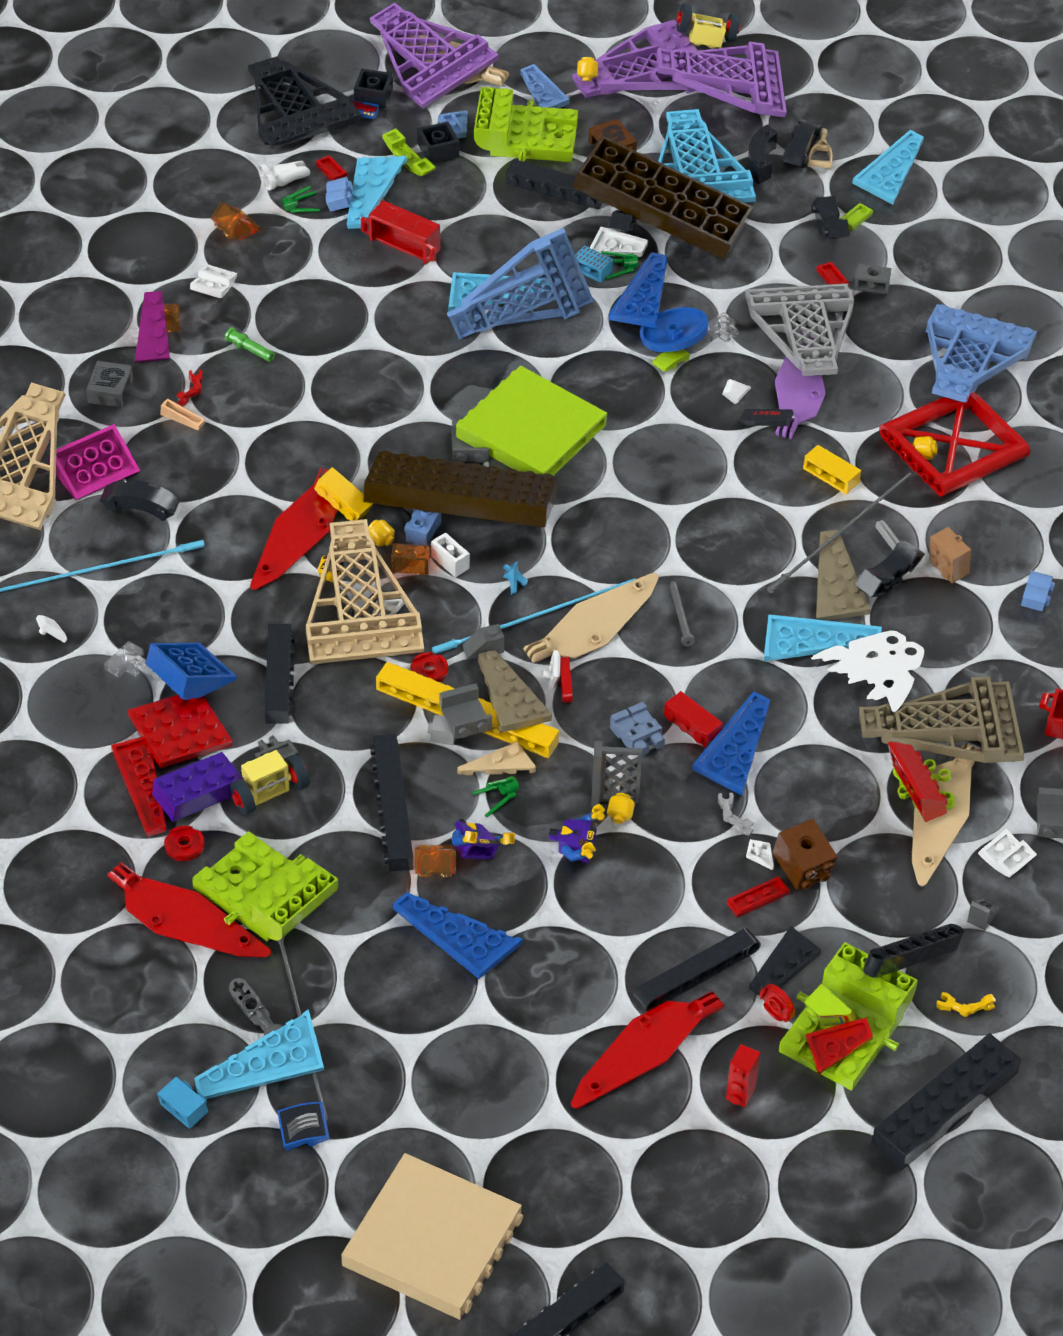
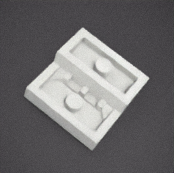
M206 264L199 270L198 277L191 282L190 289L222 298L231 288L237 273Z
M1007 829L978 853L989 865L1009 878L1037 855L1024 840L1019 842Z

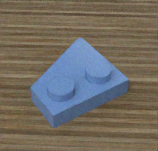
M468 111L438 115L440 123L447 121L450 123L457 138L466 137Z

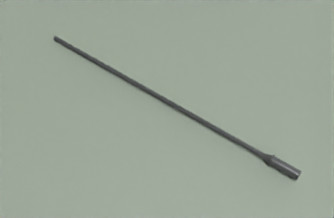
M911 473L905 475L790 572L782 574L781 577L767 587L768 592L773 593L785 582H788L789 577L908 479Z
M284 936L278 942L297 1015L300 1017L302 1014L284 947ZM315 1072L312 1075L319 1102L323 1103L326 1121H328L317 1073Z

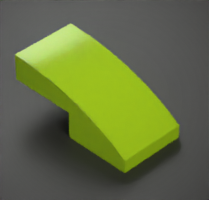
M684 349L663 352L652 361V364L664 372L674 370L677 363L689 360L691 354Z

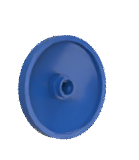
M679 307L662 311L658 314L656 328L641 327L640 337L642 344L656 352H672L690 347L703 339L708 333V317L703 311L691 307Z

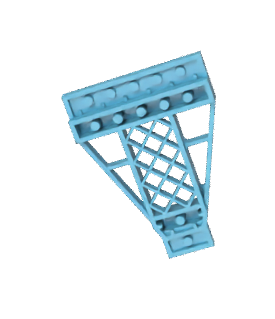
M699 109L666 112L668 130L658 162H663L666 150L670 149L674 163H666L664 165L744 203L755 202L756 195L753 189V179L750 170H745L708 131L707 125L701 119ZM713 147H714L725 159H716V156H715V152H714ZM732 166L736 171L720 172L719 167Z

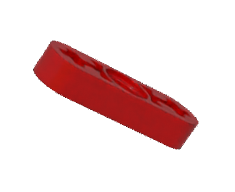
M569 656L560 657L562 703H572L573 699Z

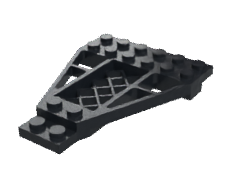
M277 56L248 65V71L255 79L259 137L271 149L362 120L360 112L346 95L284 60L280 61ZM302 80L308 82L316 88L312 90L308 89V87ZM259 91L269 104L260 106ZM327 93L337 100L320 104L315 97ZM274 110L279 119L262 124L260 115Z

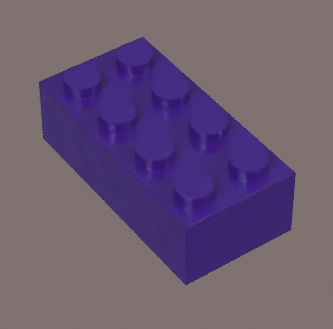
M220 752L154 779L152 795L172 822L232 798L230 784L238 779L243 780V777L225 754Z

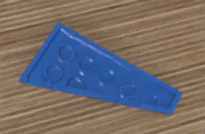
M657 253L649 255L608 314L609 320L656 328L668 261L667 255Z
M753 692L694 762L692 770L742 796L769 709L770 699Z
M408 892L392 904L393 910L478 979L482 978L523 944L522 938L517 936L513 938L506 935V932L502 930L496 931L488 928L487 924L460 913L457 915L451 913L445 907L441 906L439 908L431 905L429 901Z

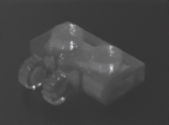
M724 312L709 321V330L705 338L712 342L719 337L724 342H729L731 336L736 337L739 334L737 328L734 327L736 326V320Z
M128 641L104 663V669L117 677H120L126 671L137 676L140 673L137 666L144 669L147 667L146 660L141 657L144 655L143 649Z

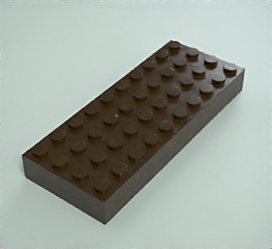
M603 135L577 172L572 187L724 260L746 226L753 210V206Z
M389 451L378 452L365 479L363 502L545 528L556 498L558 477L548 473L536 474L533 471L522 472L513 468L500 469L497 466L486 467L477 463L465 464L461 461L450 462L441 458L429 459L425 456L415 457L405 453L393 454Z

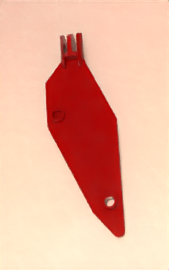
M323 468L319 469L313 486L276 518L251 581L250 588L252 590H258L278 579L330 532V523H333L338 509L334 508L329 501L320 496L314 489L318 480L322 477Z
M122 862L119 863V866L113 868V872L110 871L107 875L113 882L125 890L126 910L155 934L239 957H269L271 955V950L238 923L233 921L230 925L226 924L224 918L228 915L199 892L141 877Z
M711 991L691 1003L667 1001L632 1019L580 1081L571 1101V1106L578 1109L667 1062L701 1020L724 1008L723 1002Z

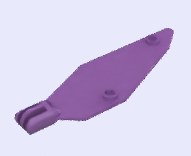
M786 356L775 379L779 409H792L794 415L788 426H778L775 434L779 436L783 429L782 437L787 438L789 433V439H792L798 424L816 417L826 393L822 375L802 376L801 370H798Z

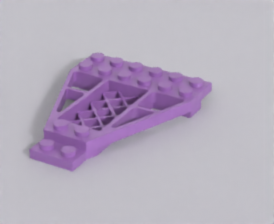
M395 2L370 18V23L380 30L403 92L423 109L499 60V55L488 46V42L479 34L473 36L420 19L412 12L403 10ZM436 32L445 34L446 36L442 38ZM415 35V38H407V36ZM419 35H425V36H426V38H418V37H419ZM455 38L466 41L457 48L449 44ZM406 43H414V46H406ZM417 43H425V46H417ZM428 43H435L436 46H428ZM391 50L396 51L406 62L397 66ZM435 51L434 54H427V52ZM438 51H445L446 54H438ZM410 67H415L419 71L411 78L403 81L401 73Z
M672 20L644 28L596 59L595 61L598 62V76L592 78V81H582V78L578 77L577 73L572 74V80L585 98L600 94H612L623 90H685L686 93H691L697 90L677 82H661L663 79L671 78L672 75L658 73L657 61L652 59L657 60L656 52L658 48L698 50L685 33L677 31V22ZM645 37L651 45L638 49L634 44ZM627 48L631 50L630 52L619 54Z
M749 42L745 46L701 51L657 49L658 73L672 75V81L753 113L775 117L786 116L778 51L765 49V44ZM746 54L747 59L731 57L729 55ZM732 91L750 94L752 103L733 96Z

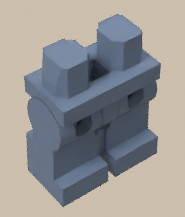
M644 702L629 707L628 711L625 709L611 715L610 729L619 739H622L626 747L643 748L642 756L649 752V746L652 744L656 749L664 747L665 739L662 735V727L649 714Z

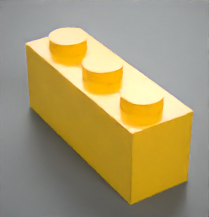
M819 445L814 447L804 457V470L846 495L860 483V469Z
M333 467L318 480L314 488L320 496L329 501L334 508L338 509L350 521L361 520L373 505V503L363 502L364 494Z

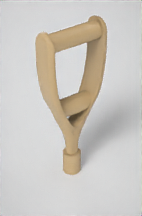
M823 128L820 140L810 150L807 166L829 168L830 170L833 155L832 149L826 141L827 129ZM815 151H824L828 153L830 162L811 160Z

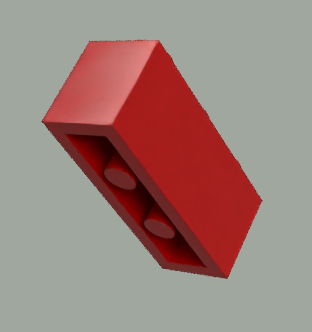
M682 691L665 703L664 716L666 719L673 722L681 731L686 732L705 748L709 746L723 729V723Z
M740 1044L730 1062L726 1099L735 1105L746 1107L756 1089L760 1052Z

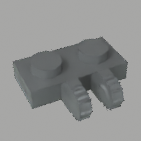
M273 735L269 737L272 747L268 748L266 743L260 740L258 741V746L261 751L254 754L255 759L266 753L277 750L284 761L291 755L299 757V753L290 739L279 743Z

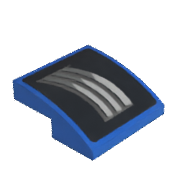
M322 1102L304 1103L277 1111L283 1145L287 1151L306 1143L312 1147L330 1139Z

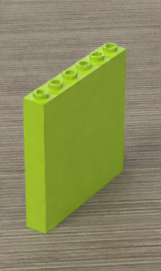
M520 365L510 373V376L502 380L497 388L491 390L489 395L484 400L482 399L473 410L471 409L463 419L457 422L456 437L474 448H489L490 457L517 471H533L536 474L548 473L554 476L606 426L607 412Z

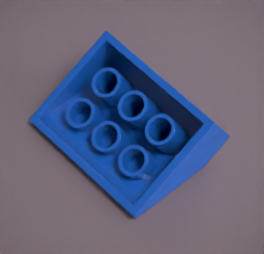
M201 643L150 644L146 665L184 700L200 698L237 679V676Z

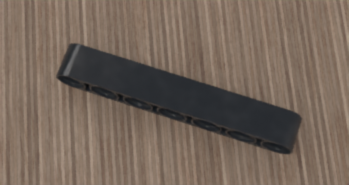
M947 924L872 949L867 956L863 972L870 977L877 978L956 951L963 937L964 929L956 924Z
M744 928L642 984L635 990L634 997L646 1011H649L751 956L759 950L761 943L748 928Z

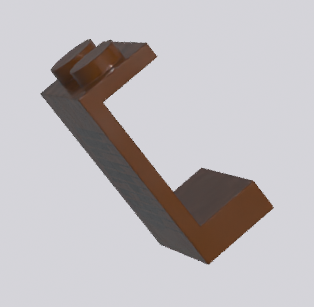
M618 119L589 128L588 141L591 145L598 143L603 135L636 151L637 141Z

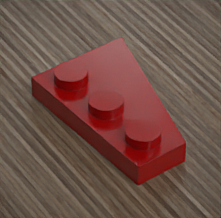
M867 1018L806 1034V1040L818 1075L873 1040Z

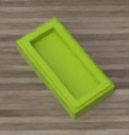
M859 203L840 219H847L849 230L853 231L873 215V210Z

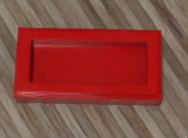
M330 155L315 161L316 166L331 181L348 177V173Z
M832 261L817 266L816 271L828 285H849L848 280Z

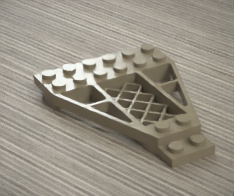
M990 676L971 677V682L905 702L896 712L892 711L889 703L874 707H859L862 738L881 737L882 743L885 744L891 741L912 745L916 750L983 763L1024 761V751L1009 682H991ZM966 693H971L972 699L946 700ZM938 716V717H940V718H942V719L939 721V720H937V719H935V718ZM980 741L982 752L957 748L954 746V742ZM938 742H948V743L950 744V746L942 745V744H937V743H938Z

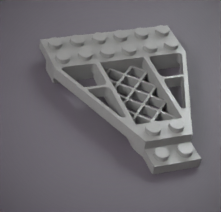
M848 284L745 290L750 317L796 368L801 370L802 376L838 373L836 360L854 304L852 291L848 288ZM848 311L845 320L828 321L827 312ZM780 315L782 316L783 324L768 325L761 316ZM831 329H842L835 347ZM776 333H786L789 347Z

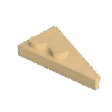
M518 742L457 767L459 775H473V772L485 771L486 775L516 774V770H529L530 773L536 772V766Z

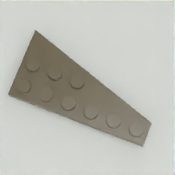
M839 530L820 532L819 547ZM841 535L819 552L816 620L832 621L870 614V607L863 590L855 585L858 580Z
M496 650L479 653L478 662L485 676V684L488 686L489 697L493 709L496 711V719L500 723L501 733L552 720V713Z

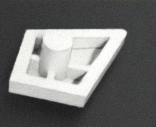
M729 379L722 394L736 404L751 387Z
M383 600L385 615H395L404 605L403 600Z
M42 615L37 616L36 620L40 627L39 632L42 635L48 633L64 643L67 641L65 633L55 620Z
M553 650L548 671L543 670L542 678L548 679V689H553L560 678V654L557 650Z
M750 839L746 858L773 870L774 864L770 843Z

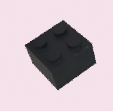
M361 68L354 86V100L378 104L379 108L386 109L393 90V73Z
M448 121L417 128V144L424 157L431 163L459 157V140Z

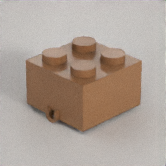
M947 527L930 537L929 562L940 571L945 579L947 578L951 583H954L970 574L971 549L962 541L960 535H956Z

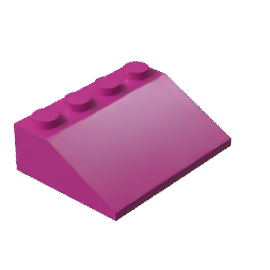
M115 424L56 449V476L75 500L105 488L106 485L112 482L123 480L140 472ZM49 454L48 459H47L48 462H49V464H50V454Z

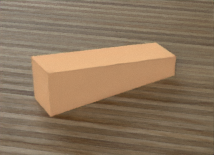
M168 398L161 405L160 415L198 431L205 424V419Z

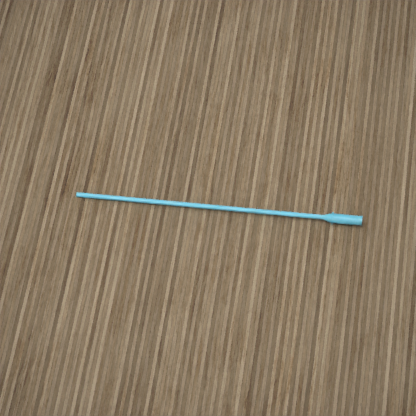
M203 540L180 544L176 548L0 588V592L168 553H183L203 548L205 544Z
M631 579L629 581L611 586L609 588L594 592L592 594L574 599L572 601L500 625V628L503 629L515 625L517 623L535 618L537 616L552 612L554 610L572 605L574 603L589 599L591 597L597 596L599 594L612 590L616 587H619L636 579ZM471 636L461 640L452 639V641L432 647V651L435 655L452 648H457L458 645L467 641Z

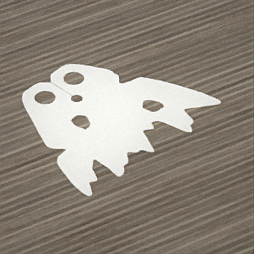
M886 631L853 640L849 643V649L843 646H834L817 653L811 659L822 658L823 661L841 660L827 670L839 674L848 673V678H850L848 684L867 680L868 684L874 683L875 688L869 693L867 699L879 700L886 696L892 711L896 712L903 704L914 682V678L909 674L908 670H915L921 665L924 649L915 642H906V637L897 631ZM889 636H895L899 641L896 644H890L886 639ZM913 647L917 650V653L912 656L907 655L905 649ZM871 651L878 653V656L875 658L866 657ZM890 651H895L896 654H895V655H891L889 652H890ZM885 680L894 681L891 688H887L883 683Z

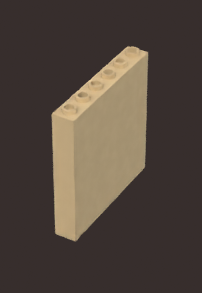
M404 1153L342 1253V1266L461 1320L464 1313L470 1311L473 1297L480 1294L483 1280L490 1277L493 1263L501 1258L503 1246L511 1241L513 1229L521 1224L523 1219L521 1204Z

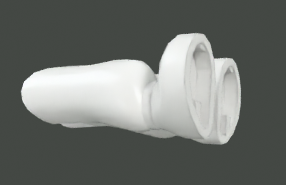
M303 161L277 164L273 166L271 171H269L266 164H261L258 167L261 181L269 191L310 175V170Z

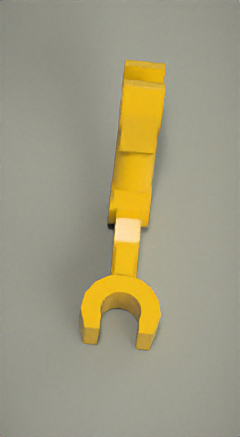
M942 992L941 999L946 1002L938 1000L936 1007L946 1011L955 1010L963 1017H968L970 1014H974L981 1009L986 1011L994 1009L995 1005L993 1003L996 1000L992 994L984 996L980 1002L962 1005L955 1002L956 999L950 994Z

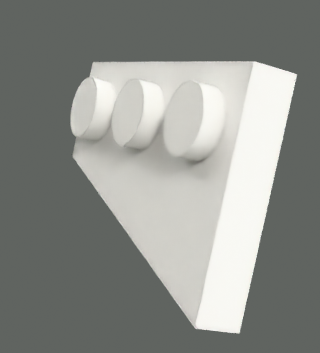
M601 226L590 248L599 253L603 250L626 254L634 253L637 257H642L648 246V240Z

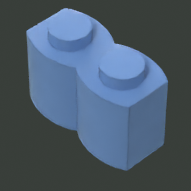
M347 177L328 181L326 184V203L330 212L350 207V202L353 200L351 191H353L352 182L348 181Z
M1031 571L1021 606L1043 612L1044 606L1048 607L1051 599L1048 593H1053L1055 583L1052 582L1053 576Z

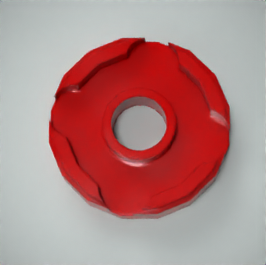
M425 652L414 657L410 665V671H414L427 678H432L437 682H442L448 675V663L440 654L434 655L433 652ZM430 666V667H433L434 669H432V670H427V669H425V668Z
M178 826L169 831V834L165 837V851L174 860L190 861L197 858L203 852L204 836L201 831L195 830L191 826ZM182 841L189 842L187 845H180L179 843Z
M768 984L760 991V999L763 998L764 1000L763 1006L765 1010L775 1020H784L787 1023L795 1016L794 1005L781 988Z

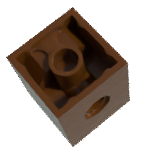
M814 818L779 832L773 850V855L796 891L806 890L817 882L829 880L838 857Z

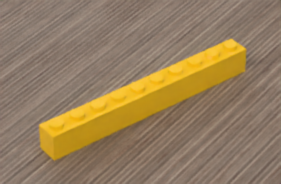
M386 662L376 676V690L441 716L444 715L439 706V693L455 689L389 662ZM479 698L485 714H491L492 730L483 733L510 744L518 742L523 749L549 759L559 743V730L540 723L501 733L500 723L497 722V714L493 709L492 703Z

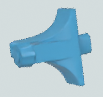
M517 561L511 566L507 564L503 566V569L506 570L503 578L509 580L511 594L517 592V583L525 586L528 582V579L518 571Z

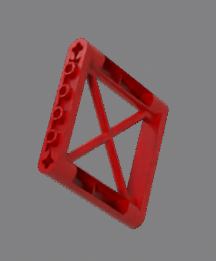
M976 392L970 394L966 403L941 397L879 426V432L883 440L939 496L953 492L1030 455L1028 443ZM967 408L971 410L1004 444L1000 445L959 438L964 410ZM957 410L952 436L914 430ZM930 436L933 440L950 443L945 472L939 473L904 437ZM957 445L995 451L952 472Z

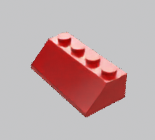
M888 742L892 766L925 823L946 814L948 801L944 793H939V785L935 779H931V772L927 765H923L920 752H915L913 746L909 744Z

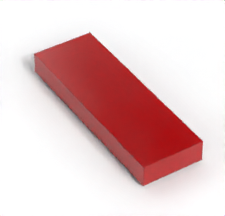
M778 876L727 899V905L738 918L789 895V889Z

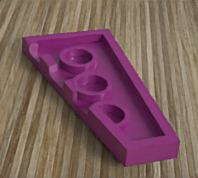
M162 291L144 292L135 363L170 360Z

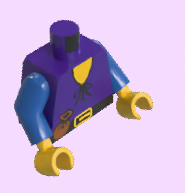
M598 804L593 807L592 812L583 817L572 820L566 819L562 830L550 829L549 840L558 841V852L570 861L580 860L589 863L590 858L593 857L592 852L596 851L593 846L597 833L596 818L603 820L605 809L602 805Z
M459 819L455 823L456 830L452 834V844L456 846L463 859H492L499 846L514 844L515 833L504 832L503 836L494 837L482 824L467 823L465 819Z

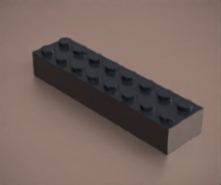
M991 1033L987 1034L876 1126L871 1143L902 1170L905 1169L1018 1073L1021 1058Z

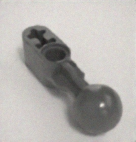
M236 978L230 982L229 990L233 1000L254 1025L262 1028L264 1031L263 1037L283 1027V1025L274 1024L269 1018L270 1013L244 979ZM240 988L241 990H243L245 996L243 997L239 991H236V989ZM252 1002L257 1003L254 1009H247L248 1004Z

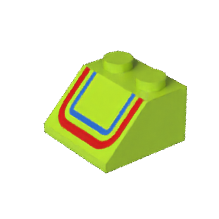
M822 984L804 1001L807 1008L805 1011L815 1024L820 1022L823 1026H837L856 1020L853 1011Z

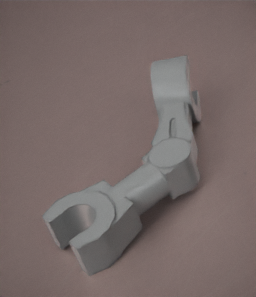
M719 793L718 803L721 809H723V820L738 826L743 834L749 836L754 831L751 828L754 822L749 819L743 821L735 814H732L733 793H729L728 799L722 798V793Z

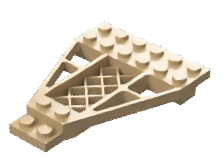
M31 383L26 395H22L0 417V428L6 423L0 436V459L3 463L0 465V471L5 469L7 475L0 478L1 519L41 530L46 516L50 517L56 503L57 422L59 420V409L66 396L62 391ZM29 420L37 423L31 425ZM27 421L29 427L19 431L17 425ZM43 426V433L35 436L33 430ZM31 432L33 437L24 441L22 435ZM19 437L22 443L12 447L10 441ZM51 438L50 465L40 463ZM36 442V449L28 452L26 446ZM7 443H8V445H9L10 448L7 449V450H5V448H6V446H7ZM24 447L26 453L17 457L15 451ZM12 453L15 459L5 463L3 457ZM29 458V465L21 468L19 462ZM17 463L19 469L9 473L8 467ZM37 468L50 471L49 493L29 488ZM22 474V481L14 483L12 478Z
M367 519L330 523L331 543L306 624L310 665L424 652L420 613L416 611L375 548L374 542L369 536ZM366 559L369 563L364 567L358 563L359 560ZM347 561L350 565L346 569L339 565L341 562ZM372 565H373V572H371L370 570H368ZM354 566L361 570L357 576L350 572ZM378 566L382 568L396 591H381ZM336 569L342 572L338 578ZM331 571L335 597L320 599L327 573ZM364 574L371 577L367 583L360 579ZM346 575L353 579L349 585L341 581ZM374 581H375L376 589L371 586ZM356 582L363 586L359 592L352 588ZM339 585L344 588V590L341 593L339 591ZM366 590L374 594L370 599L363 595ZM348 591L355 595L351 601L344 597ZM376 598H378V605L373 602ZM401 598L410 613L385 615L383 600ZM358 599L366 603L362 608L355 605ZM341 601L347 605L343 610ZM329 605L337 607L338 621L312 623L317 607ZM369 606L376 609L373 615L365 611ZM350 608L358 612L354 617L346 613Z

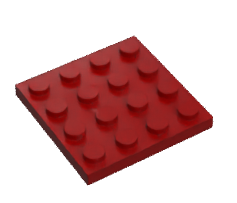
M175 695L128 710L130 720L144 739L143 741L149 747L160 768L232 746L231 737L204 696L184 700L179 695Z

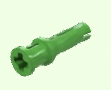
M234 327L229 328L226 332L225 341L236 344L239 349H247L267 362L273 360L275 353L252 341L248 335L237 332Z

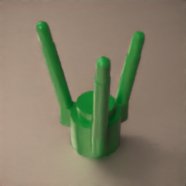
M308 186L291 195H287L286 198H282L285 212L289 210L291 214L295 212H320L319 208H295L298 207L297 201L315 195L317 192L314 191L296 197L310 190L311 187Z
M601 251V254L623 257L622 259H613V263H622L623 268H626V270L606 276V280L634 272V269L638 268V257L634 253Z
M511 776L506 779L489 782L486 784L487 787L473 791V795L499 788L501 794L507 795L485 814V817H489L508 800L516 797L515 792L519 790V784L516 778Z

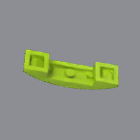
M396 128L382 135L394 156H407V162L404 166L414 174L424 176L435 170L436 167L427 158L421 159L405 143L406 138Z

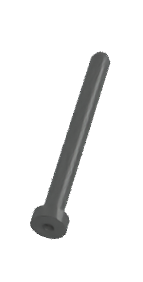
M672 581L669 586L683 634L681 638L682 645L689 647L695 643V639L689 631L677 584Z

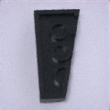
M790 926L750 983L749 989L760 997V991L768 984L781 988L821 954V949Z

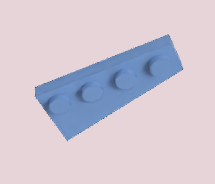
M535 64L521 69V76L537 106L561 108L570 104V99Z

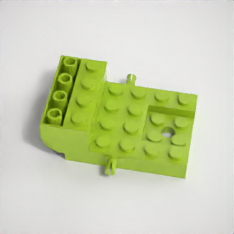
M481 87L474 126V140L479 147L490 151V156L518 158L519 161H522L523 158V162L526 159L572 162L578 110L533 107L534 101L531 100L530 104V99L527 101V106L513 105L514 89Z
M249 831L235 842V848L211 868L206 866L192 878L193 888L229 914L224 918L226 924L230 925L237 919L267 942L270 939L275 941L282 939L338 890V878L311 859H306L300 854L291 861ZM234 870H238L241 873L232 874L231 872Z
M844 942L825 968L822 985L853 1011L856 1020L867 1018L873 1040L821 1073V1075L852 1091L883 1046L894 1051L898 1049L899 1043L889 1038L902 1021L904 1013L915 994L918 980L900 970L877 978L866 975L863 972V967L868 954ZM800 991L796 999L804 1003L809 996ZM805 1007L780 1041L779 1052L817 1072L806 1040V1034L833 1026H823L820 1022L815 1024L808 1017L809 1014L805 1011L807 1009Z

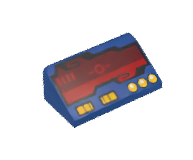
M350 100L360 112L361 117L375 119L378 116V104Z

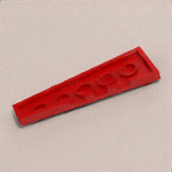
M139 737L111 745V751L146 836L149 837L166 832L163 809L152 795L154 779L157 778L152 752L143 741L144 739Z

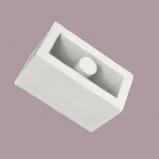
M447 533L431 541V557L454 577L470 569V553Z

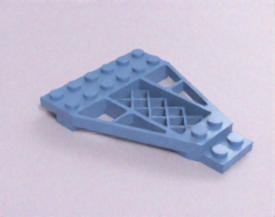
M561 228L530 242L462 299L461 303L463 306L447 312V315L458 338L462 339L475 332L486 331L498 325L561 316L565 320L580 313L579 307L594 300L564 228ZM535 251L539 263L521 272H517L515 266ZM513 269L514 274L512 276H509L503 280L498 281L506 273ZM537 279L542 280L540 284L535 283ZM521 286L526 287L524 291L519 290ZM532 288L536 289L534 293L530 292ZM505 293L510 294L508 298L503 297ZM516 295L520 296L518 300H514ZM489 300L494 301L492 305L487 304ZM553 300H556L559 306L557 309L537 312L533 310ZM500 302L504 303L503 307H498V304Z
M937 304L928 320L926 328L936 372V382L933 386L932 394L966 403L970 394L975 392L981 383L1017 361L1027 359L1037 331L1027 327L1016 326L1013 323L1001 322L995 318L983 317L980 314L968 313L962 309H954L947 305ZM934 335H938V336H941V337L949 338V339H952V340L943 339V338H940V337H936V336H934ZM937 346L947 349L943 358H939ZM995 352L1007 354V355H1010V357L1005 356V355H1001V354H998V353H995ZM991 361L999 363L987 370Z

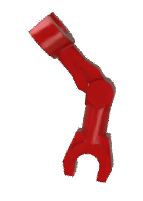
M189 370V380L194 387H191L186 393L181 391L177 394V397L180 398L177 401L178 405L185 406L189 398L202 392V370H199L197 375H194L192 370Z

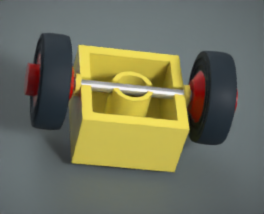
M682 4L676 18L677 31L681 33L688 31L690 42L697 46L702 44L713 49L721 48L724 35L725 41L734 42L740 31V15L736 13H730L727 22L724 23L721 18L692 13V5Z
M274 750L241 765L243 780L233 781L230 784V789L235 805L242 814L248 815L255 811L256 805L289 791V780L297 790H303L310 786V779L306 766L297 755H291L284 761L278 751Z

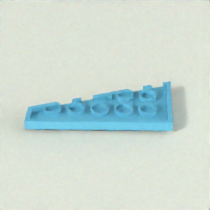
M909 130L853 178L852 184L893 205L923 143L924 137Z
M407 156L357 158L352 191L353 200L350 202L347 219L348 229L361 228V218H369V214L380 204L379 201L385 197L394 183L395 176L401 172L402 165L406 164Z
M453 272L448 312L463 306L461 300L491 275ZM503 276L498 281L503 280L509 276ZM537 279L535 283L540 284L542 280ZM521 286L519 290L524 291L526 287ZM534 288L530 290L531 293L536 291ZM505 293L503 297L508 298L510 294ZM516 295L514 300H518L520 296ZM489 300L487 304L492 305L494 301Z
M768 615L764 661L815 655L834 646H843L849 649L851 641L881 633L882 627Z
M309 1010L302 1013L295 1020H290L280 1029L270 1032L245 1047V1050L230 1056L228 1060L220 1065H215L195 1077L194 1082L197 1094L201 1093L206 1099L323 1071L324 1065Z

